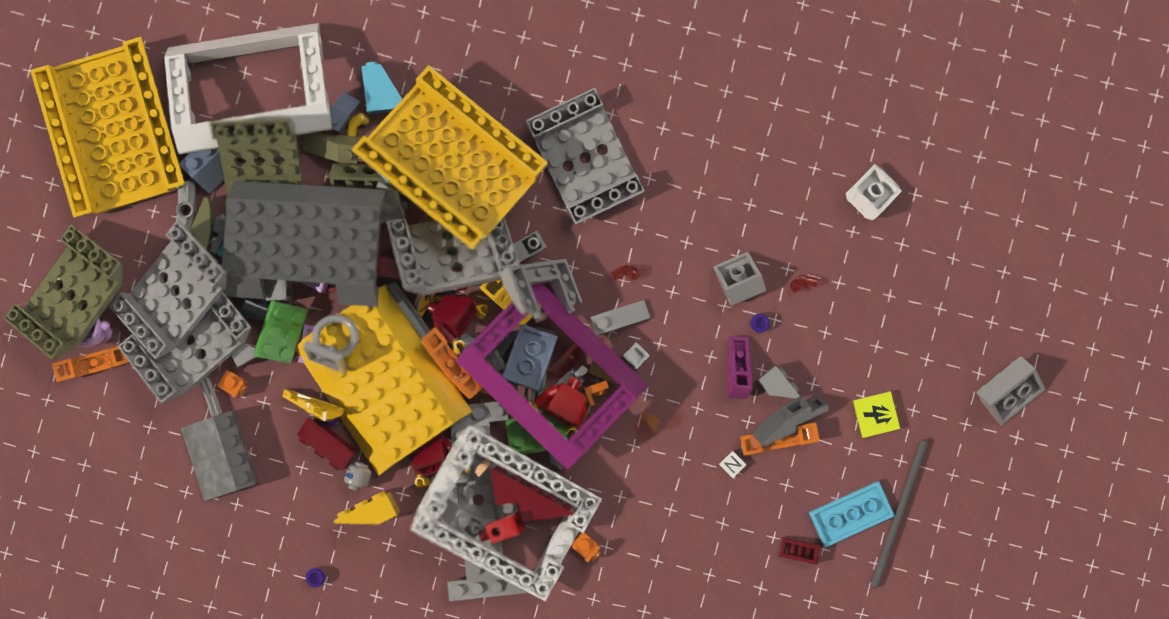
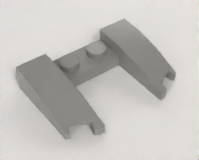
M566 259L511 266L499 273L508 294L522 314L534 315L535 319H541L542 315L531 288L533 284L550 282L556 296L568 314L575 311L573 308L575 303L578 305L583 303Z

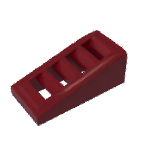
M782 537L779 557L817 565L822 545ZM788 543H791L790 554L786 553ZM795 545H799L797 555H794ZM803 546L807 547L805 557L802 556ZM811 548L814 549L813 558H809Z

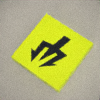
M891 391L853 400L862 438L900 429Z

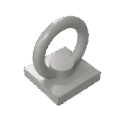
M329 315L316 324L312 333V343L306 341L303 349L310 361L344 374L347 369L344 357L351 354L358 344V328L346 316ZM330 323H342L351 332L350 343L343 350L337 351L335 348L320 342L322 329Z

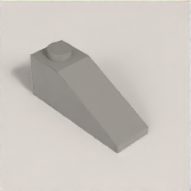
M645 300L592 316L590 320L597 336L649 319L650 316Z

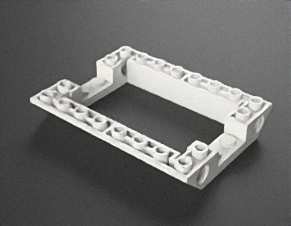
M319 23L168 47L165 54L171 128L178 153L184 154L218 148L217 139L213 140L210 122L196 124L195 115L191 110L188 81H191V72L188 62L195 63L293 46L300 47L307 106L216 121L290 118L295 125L296 135L331 130L332 121L328 93L324 82L322 59L324 58Z
M469 425L455 441L417 508L411 530L546 601L564 569L561 563L578 532L584 533L602 499ZM475 452L575 507L574 515L562 518L534 570L438 520L440 514H443L448 505L445 501L463 469L468 470Z

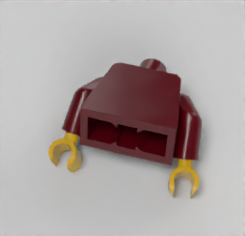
M466 294L445 295L439 304L430 302L427 311L432 314L434 327L439 330L449 344L452 343L453 352L460 354V350L456 346H461L464 349L465 343L461 340L457 341L455 338L461 337L475 314L477 318L484 319L485 313L488 312V306L484 304L479 306L478 302Z
M441 433L417 448L411 458L414 473L418 476L415 480L417 487L430 485V479L427 476L438 473L454 445L450 439H447ZM470 467L468 470L464 468L466 473H470Z

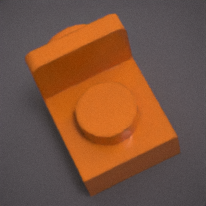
M226 370L217 387L228 392L232 397L238 398L239 395L242 397L246 392L248 381L232 371Z
M606 380L585 387L586 392L582 394L586 397V404L590 402V405L594 406L591 394L595 393V396L606 393L605 389L609 388Z
M581 532L571 545L587 562L590 559L594 561L601 553L599 551L600 545L585 532Z

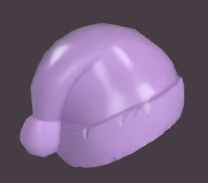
M98 318L80 345L85 348H93L98 344L107 342L112 336L110 324L107 321L101 322Z

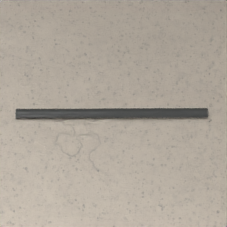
M921 440L871 586L879 587L928 442Z

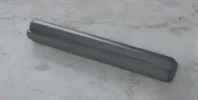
M397 282L389 284L387 286L388 291L421 338H423L431 330Z

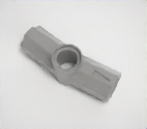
M184 181L185 185L178 188L176 221L179 220L190 232L194 218L197 215L196 182ZM186 206H190L191 212L185 216L183 209Z

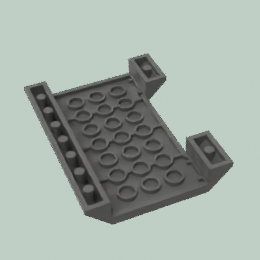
M235 181L227 198L222 268L227 272L226 296L265 299L266 280L264 279L329 283L336 285L339 304L378 307L379 287H376L381 210L386 208L387 190Z

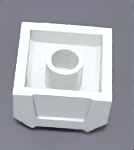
M874 164L846 192L848 202L864 218L874 220L902 190L882 168Z

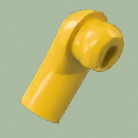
M358 113L351 118L346 136L356 137L357 128L360 125L368 124V115Z

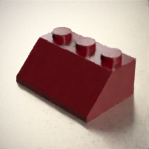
M315 416L308 417L297 433L302 444L307 447L309 445L315 449L314 453L322 459L326 457L331 461L329 465L337 471L339 469L345 470L359 452L328 426L323 425Z

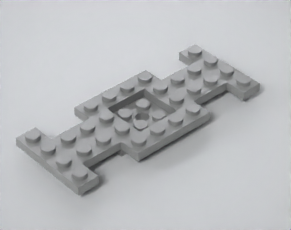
M498 402L468 404L473 412L451 425L452 442L454 444L469 425L491 437L490 422L509 420L508 412ZM475 452L472 457L473 461L469 466L470 473H466L463 469L464 476H459L447 500L451 499L485 522L481 528L482 530L485 529V525L490 521L518 511L517 503L496 506L491 468L499 464L490 460L493 463L492 466L481 477H478L474 470L482 461L488 458ZM507 469L506 473L513 476L514 472ZM480 494L483 496L484 503L482 505H476L473 502L475 495ZM441 518V521H442L443 523L449 525L448 523H446V522ZM477 534L475 540L481 542L479 535ZM490 539L481 542L503 554L502 540L493 544ZM465 558L466 579L447 582L449 601L526 593L525 590Z

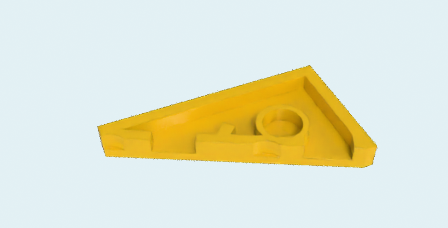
M284 389L282 397L324 421L334 420L336 417L343 416L344 408Z

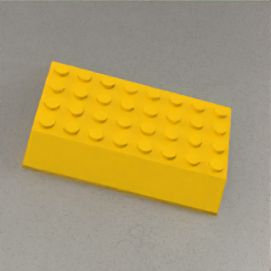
M142 37L122 42L123 46L59 66L52 67L46 65L30 70L73 218L100 214L172 192L185 185Z
M429 65L416 78V85L367 138L364 135L352 148L356 155L470 249H474L488 237L531 188L548 164L541 156Z
M388 284L379 287L378 307L351 305L338 314L351 319L359 332L356 348L351 354L344 357L347 365L344 374L308 359L303 346L306 341L312 343V333L306 336L295 349L298 355H301L304 364L329 402L344 408L343 416H340V418L378 476L446 428L473 412L458 388L440 369L422 344L421 336L388 291ZM339 322L326 325L320 333L321 344H327L337 351L346 348L351 340L349 328Z

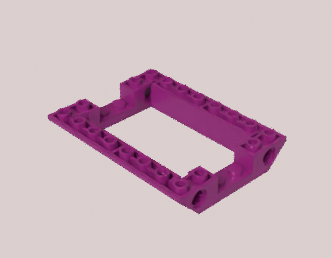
M542 283L533 284L531 288L538 307L620 386L568 441L484 360L529 315L528 313L522 314L513 301L465 349L456 362L568 470L638 398L648 385L573 313L568 314L560 300Z

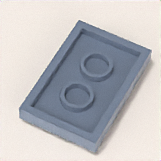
M521 324L502 377L506 381L539 392L558 336Z

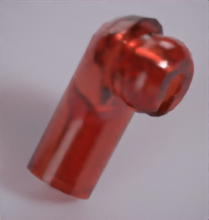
M622 265L610 273L615 281L622 276H628L631 280H637L640 277L639 270L630 265Z
M799 275L791 282V291L798 293L805 286L816 288L818 278Z

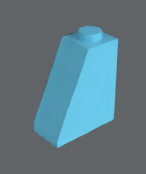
M368 62L366 66H362L368 114L391 112L400 103L402 98L384 68L377 62Z

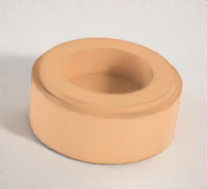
M485 459L474 470V473L481 477L493 463L489 459Z

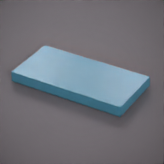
M879 481L808 512L824 547H828L895 516Z

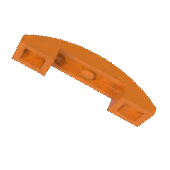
M436 327L420 339L436 364L466 397L471 399L483 388L456 362L458 359L457 355L448 346V341Z
M118 346L84 356L52 363L56 382L130 362Z
M816 422L796 425V432L764 447L753 437V434L740 436L744 456L795 445L820 442Z

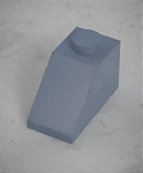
M344 92L330 108L332 129L342 134L361 102Z

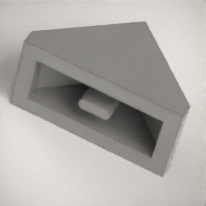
M244 344L231 355L237 367H242L258 358L254 355L256 347Z

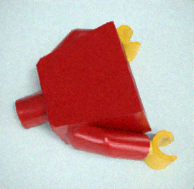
M571 377L567 385L562 383L551 386L543 391L534 402H529L537 411V408L541 407L540 410L564 423L566 425V433L568 434L572 430V436L577 432L576 428H579L587 417L586 397L577 391L581 382L576 378Z

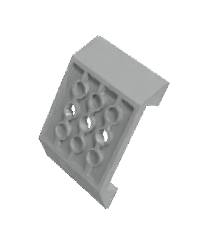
M596 88L526 120L543 159L548 162L546 166L575 225L645 192L603 108V103ZM605 145L608 148L607 154H598V146ZM588 153L591 157L590 162L582 163L580 161L581 154ZM566 161H570L574 165V168L569 172L565 171L562 167Z
M505 217L488 237L474 249H470L436 220L414 225H407L406 218L386 221L404 289L427 295L498 281L501 279L499 273L504 269L520 265ZM449 234L452 236V239L445 240L442 236ZM450 250H454L457 252V254L455 256H450L447 254V252ZM458 266L462 271L454 272L452 268Z
M179 220L166 233L171 242L130 293L120 292L109 306L154 359H158L179 347L226 289L227 272ZM167 273L168 281L165 283L163 277ZM177 286H179L180 293L178 296H176L175 289ZM190 299L191 307L188 309L186 303Z
M223 292L183 343L162 357L154 359L133 334L123 341L118 348L159 402L165 404L186 395L242 347L252 327ZM190 299L186 303L188 309L191 307ZM191 336H194V337H195V342H194V344L191 345V346H188V344H187L188 338L191 337ZM202 350H205V351H206V356H205V358L202 359V360H199V358H198L199 352L202 351Z

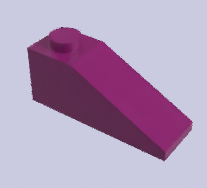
M729 337L726 380L728 398L747 399L752 391L748 337Z

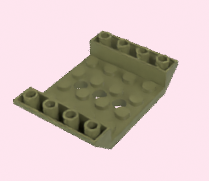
M290 118L210 121L213 140L217 139L227 190L226 210L227 198L235 181L304 185L295 125ZM276 156H281V157H283L285 160H283V161H278V160L275 159V157H276ZM241 157L244 158L246 161L239 162L236 160V158ZM256 157H263L265 161H257Z
M72 224L60 239L67 245V248L27 304L21 306L14 303L3 318L52 360L79 347L122 286V263ZM63 282V288L58 290L59 284ZM75 292V298L70 300L71 294ZM87 302L88 306L83 310V304Z

